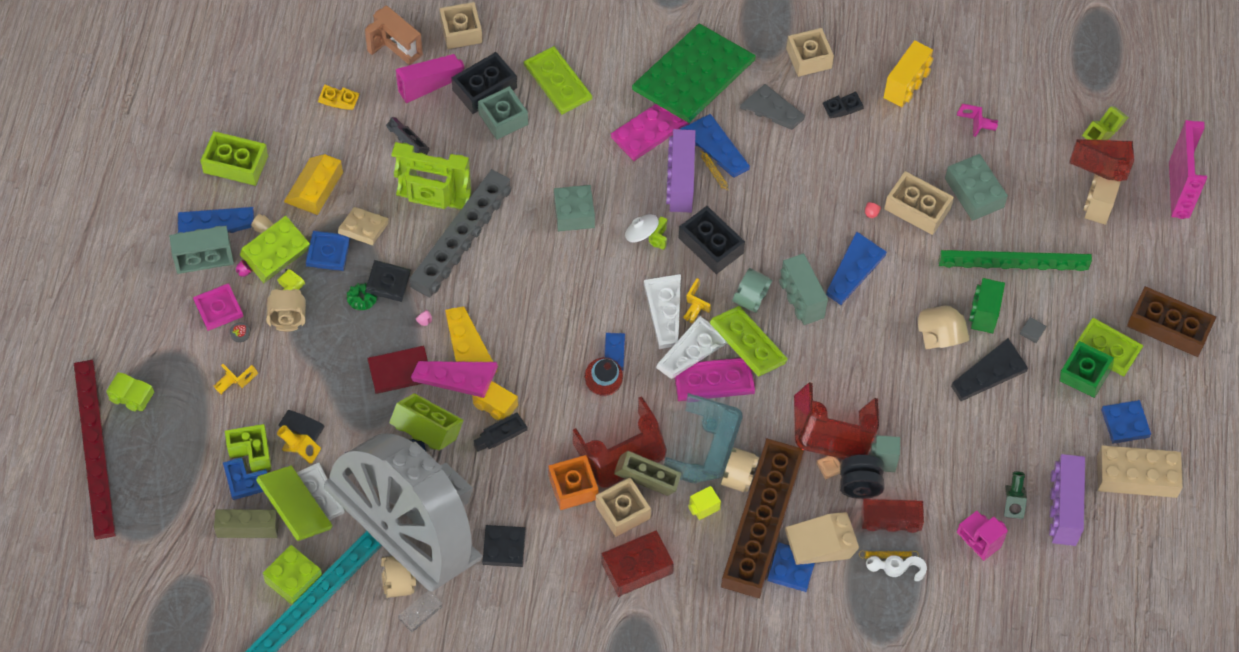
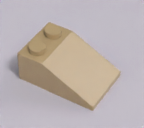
M847 512L827 514L785 528L796 565L850 559L859 549Z

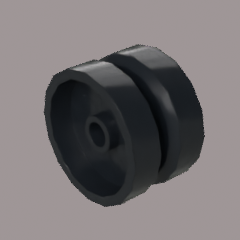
M854 455L844 458L840 462V491L842 494L855 499L873 498L882 494L884 491V479L882 477L884 463L882 460L871 455Z

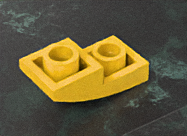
M324 84L318 102L335 108L354 110L360 94L344 87L342 90H338Z

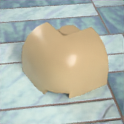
M951 306L927 308L920 312L918 327L919 332L922 331L925 349L949 347L969 341L964 316Z

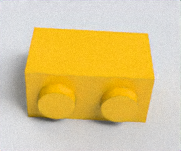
M491 381L484 398L472 395L474 406L481 411L484 410L490 413L496 420H503L510 416L518 406V396Z

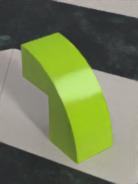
M1110 106L1101 120L1092 121L1082 136L1093 145L1099 146L1111 138L1129 117L1115 106Z

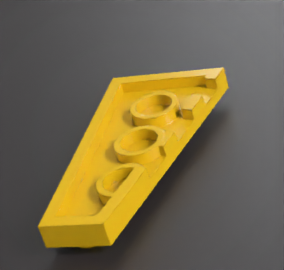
M465 307L446 309L445 314L455 362H493Z

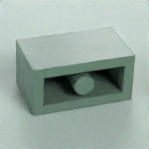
M876 435L875 443H871L869 455L882 460L884 472H896L900 457V437Z

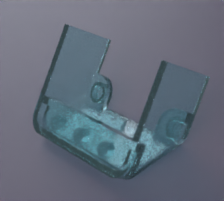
M688 393L685 411L704 416L702 427L706 432L714 434L704 466L687 464L668 457L665 458L664 466L680 472V480L690 483L719 479L725 473L742 422V412L736 407Z

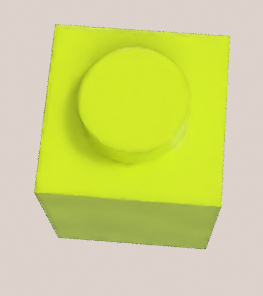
M709 486L691 495L688 507L692 515H696L701 520L719 511L721 501L713 488Z

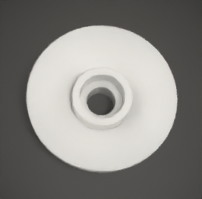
M648 214L634 219L625 232V238L629 242H639L646 239L656 230L659 223L658 218L653 214Z

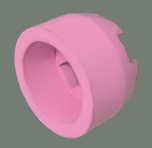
M425 310L415 319L420 325L427 326L431 323L432 316L428 310Z

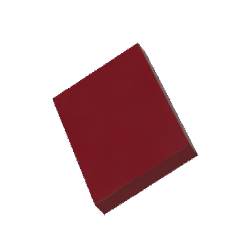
M419 346L367 358L375 394L422 384L412 381L411 376L418 361H428L425 347Z

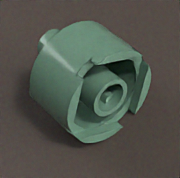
M749 268L732 302L757 313L773 280Z

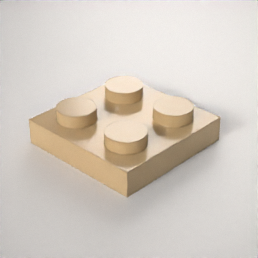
M354 207L340 225L338 234L373 245L388 225V218Z

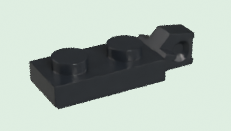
M396 117L390 118L386 126L390 132H394L398 136L397 138L400 142L414 146L415 153L428 154L430 148L408 126H404Z
M518 412L483 429L480 437L474 440V447L477 452L487 447L488 449L494 448L527 431V426Z

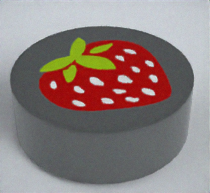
M241 322L232 325L230 328L232 340L235 342L246 341L250 336L249 327Z

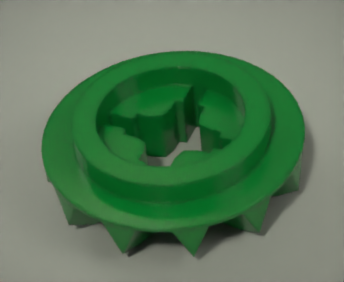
M366 282L351 286L347 292V302L353 309L367 310L377 301L376 295L365 293ZM360 292L364 295V301L359 296Z

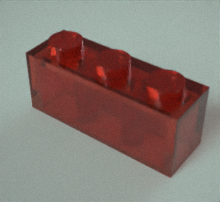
M863 499L861 505L862 529H867L868 531L887 530L889 532L905 530L910 533L922 531L924 525L923 501Z

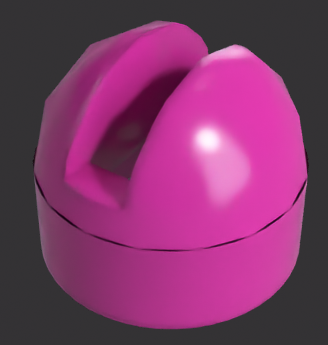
M241 260L236 266V272L241 277H245L253 271L244 260Z

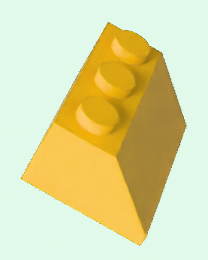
M326 154L310 158L284 202L318 215L343 174L341 160Z

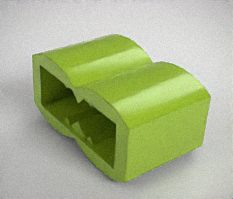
M120 372L116 374L106 390L111 402L126 404V407L132 411H143L154 394L151 385Z

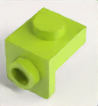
M661 216L658 219V226L649 236L648 242L656 248L665 250L667 238L662 235L667 230V219Z

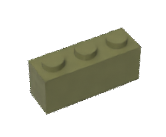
M630 451L625 452L619 457L614 473L625 479L631 477L634 483L666 496L676 492L681 477L680 472Z
M215 509L214 530L217 538H278L279 518L277 510Z

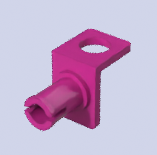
M961 104L957 111V116L973 119V136L975 137L981 128L996 131L998 127V120L982 116V107ZM970 109L973 112L964 113L963 110Z

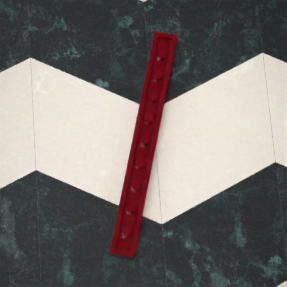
M92 359L75 362L74 371L95 540L114 537L116 533L95 364Z

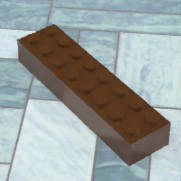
M766 438L724 570L721 588L760 599L805 449Z

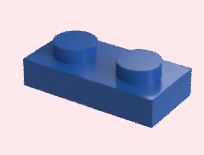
M606 333L605 359L612 360L617 364L619 371H623L625 333ZM605 363L604 368L606 370L611 369V364Z

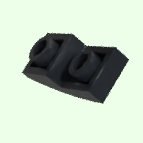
M856 91L842 98L838 95L822 103L829 118L846 116L864 109Z
M287 410L278 424L280 428L284 425L287 426L293 433L308 435L314 442L325 427L322 423L292 410Z

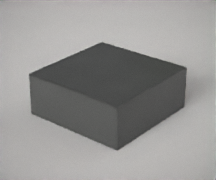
M1030 317L1022 328L1020 335L1037 343L1047 326Z

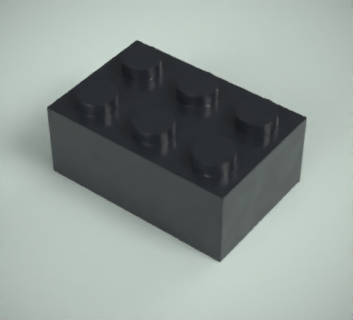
M497 52L451 77L452 91L472 114L478 112V101L509 86L512 90L517 89V75Z
M705 206L679 226L678 238L715 274H718L744 254L745 241L708 206Z

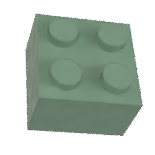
M510 86L478 101L479 115L496 140L528 125V112Z
M591 185L554 188V207L558 232L595 228Z

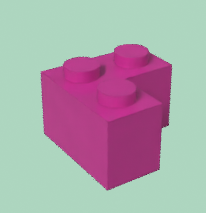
M975 511L961 522L957 530L960 537L983 561L1002 547L1008 532L1002 521L997 520L995 517L988 520L985 515H981L978 511Z

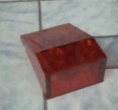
M1076 139L1069 162L1107 180L1127 181L1135 160L1133 141Z

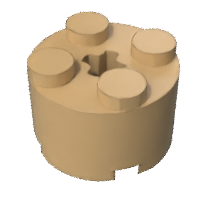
M298 289L272 290L267 299L266 321L268 325L271 326L272 324L276 326V330L284 332L295 331L301 324L303 326L305 324L306 300L301 295V291Z
M733 447L721 485L741 492H748L753 479L751 474H754L759 457L756 454Z
M393 556L382 557L381 567L385 566V569H383L381 574L386 598L413 594L416 578Z

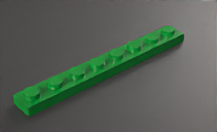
M941 250L938 263L939 266L947 268L982 267L984 269L1020 268L1022 270L1057 269L1059 271L1089 270L1092 254Z

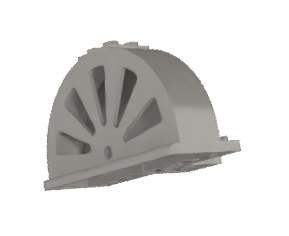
M379 434L346 452L334 463L330 478L325 481L324 489L428 591L436 590L481 560L482 555L471 544L470 526L464 509V505L469 502L473 487L447 463L439 465L416 442L395 434ZM352 473L354 474L371 504L347 476ZM373 485L378 489L380 502L378 501ZM389 501L395 505L393 510L389 508ZM403 514L407 515L413 524H401L398 517ZM403 534L429 544L432 548V558L405 538Z

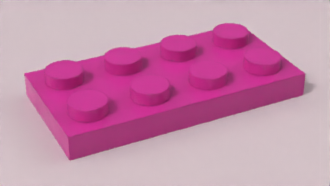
M655 104L612 132L611 138L635 161L667 140L669 136H673V129L680 130V128L690 123Z

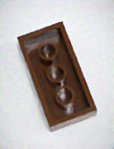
M1144 286L1126 327L1199 357L1216 316Z

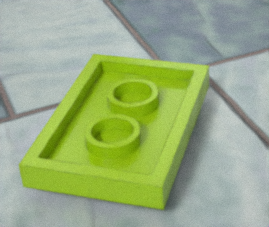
M1092 318L1074 345V348L1080 341L1114 357L1112 370L1125 377L1144 345Z

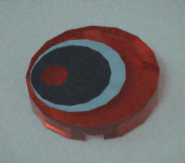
M602 357L595 359L588 365L584 378L586 386L592 393L605 397L619 390L623 381V373L616 361L611 358Z

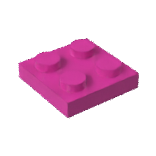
M229 283L193 297L207 331L243 317L241 308Z

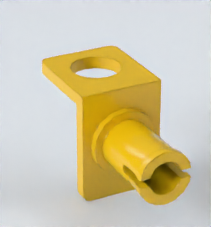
M696 278L686 295L687 302L691 305L683 318L686 321L690 319V323L695 322L701 310L708 313L711 311L709 303L694 296L700 286V279Z
M222 364L221 367L226 375L213 387L222 395L233 383H237L243 388L258 372L251 365L237 378ZM251 372V375H250L248 378L245 379V377L247 376V374H249V373Z
M285 425L277 431V435L286 442L282 448L284 452H297L308 463H313L321 448L308 435L294 434ZM308 445L313 447V454L311 456L306 454V447Z

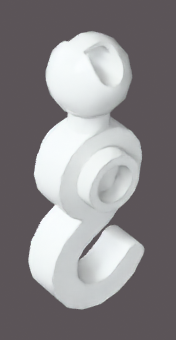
M871 556L866 561V566L870 571L876 572L879 569H884L885 573L891 577H898L909 566L916 565L920 571L915 574V581L922 580L927 570L925 561L916 556H911L905 561L899 556H890L885 561H881L877 556Z

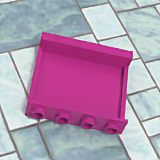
M1185 120L1169 160L1171 217L1190 219L1207 180L1205 175H1195L1194 152L1205 128L1202 121Z

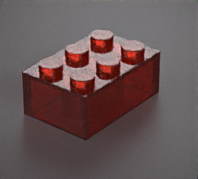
M657 530L601 553V564L618 597L669 576L674 571V563Z

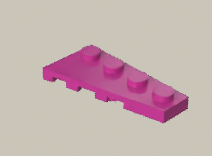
M418 361L411 378L414 382L484 398L498 368L497 362Z

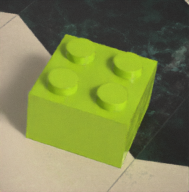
M292 545L262 573L265 583L291 605L322 576L321 569Z

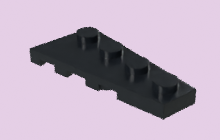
M1007 338L952 382L951 387L959 400L963 401L1027 372L1028 367L1009 338Z

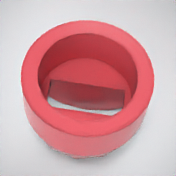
M868 202L865 207L866 216L869 218L877 217L881 207L875 203Z

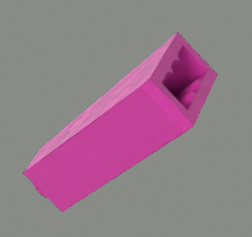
M455 54L398 68L396 69L398 92L407 104L452 83L451 77L462 72L465 69L461 59L458 60Z

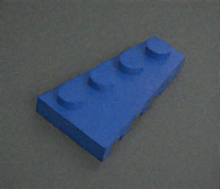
M711 114L680 128V130H695V146L700 147L704 154L707 153L709 157L717 161V164L733 178L750 169L749 164Z
M253 207L178 212V232L185 233L197 229H209L215 226H227V230L230 233L252 227L254 209Z
M856 232L826 295L842 305L883 260L887 252Z

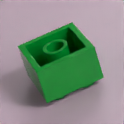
M982 278L981 285L977 284L969 321L972 322L971 329L994 333L1000 314L1005 282Z
M1079 341L1061 370L1060 382L1095 398L1113 368L1114 357Z

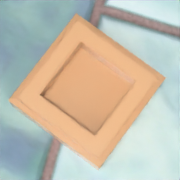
M835 453L817 460L816 464L825 480L840 474V462Z

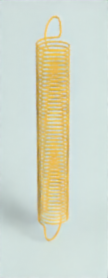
M705 153V164L712 174L715 173L713 176L718 183L722 179V185L721 183L719 184L722 188L723 182L725 183L726 181H724L725 179L718 172L719 170L708 154Z
M866 551V556H877L879 558L899 556L901 559H907L904 557H911L912 551Z

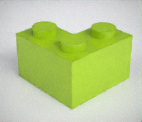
M264 424L225 430L226 445L230 459L248 456L252 473L264 469L272 470Z

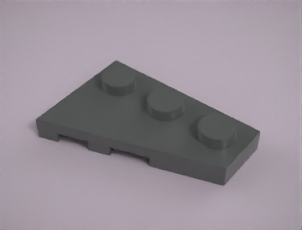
M766 84L740 104V109L755 112V115L772 119V122L791 130L805 118L803 113Z

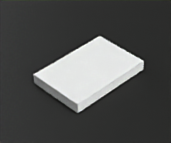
M320 463L297 472L329 520L345 513L343 507L324 489L325 481L328 478Z

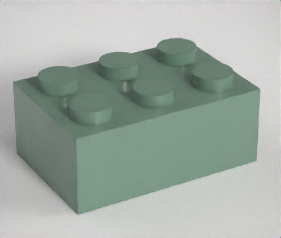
M980 154L948 166L945 180L972 221L1005 207L1008 195Z
M215 226L209 229H197L191 232H178L169 235L177 274L234 265L227 226Z
M805 254L783 260L779 283L781 288L786 290L788 302L793 304L797 319H801L803 325L824 319L828 298Z

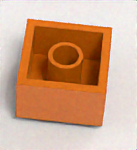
M587 455L548 465V476L560 510L596 500L598 487Z

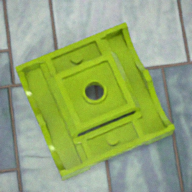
M395 142L391 156L396 157L394 177L398 178L396 196L408 198L409 202L446 209L447 207L463 208L471 197L468 157L450 154L449 160L442 157L428 156L424 153H415L414 146L408 143ZM416 170L447 176L446 182L417 176Z

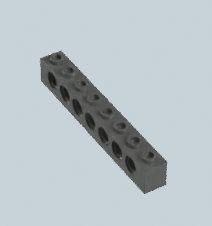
M492 169L410 277L412 289L429 298L433 293L438 292L441 282L444 278L447 279L449 277L451 269L460 262L464 251L469 250L473 239L480 235L484 224L489 223L492 213L500 208L504 197L509 196L512 189L510 178Z

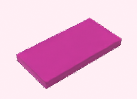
M742 358L697 362L674 377L678 401L755 394L752 369Z

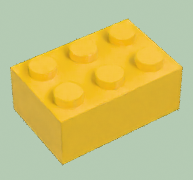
M914 40L887 77L883 98L900 107H903L906 102L909 103L913 97L914 90L920 88L922 79L924 77L927 78L931 72L929 67L934 59L932 57L933 49Z

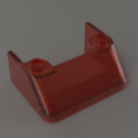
M809 382L794 395L795 442L797 446L805 451L840 459L854 455H868L871 443L874 441L879 429L878 398L872 399L859 410V425L828 418L826 407L820 402L813 401V383Z
M642 396L638 398V414L640 415L638 428L641 433L609 449L599 440L585 443L576 428L573 429V445L580 456L587 455L595 481L601 487H610L625 479L614 473L619 457L627 451L656 463L666 457L667 448L658 421Z

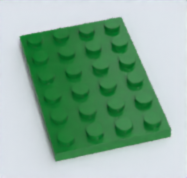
M699 23L632 84V90L690 123L755 61L756 55Z

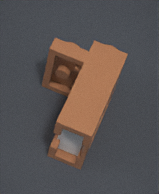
M387 5L375 12L373 15L374 23L369 24L365 29L367 51L371 55L386 45L408 65H411L423 56L421 34Z

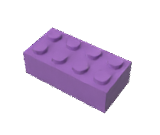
M673 129V137L669 136L666 204H670V212L692 213L695 130Z
M1061 454L1059 461H1055L1054 470L1051 471V482H1054V488H1051L1050 499L1053 500V506L1050 507V517L1053 518V524H1050L1049 536H1052V543L1076 546L1084 530L1085 457Z

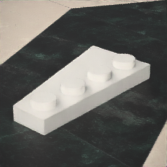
M681 274L644 280V288L659 349L673 347L678 341Z
M700 316L660 360L656 368L672 379L726 345L727 342L708 321Z

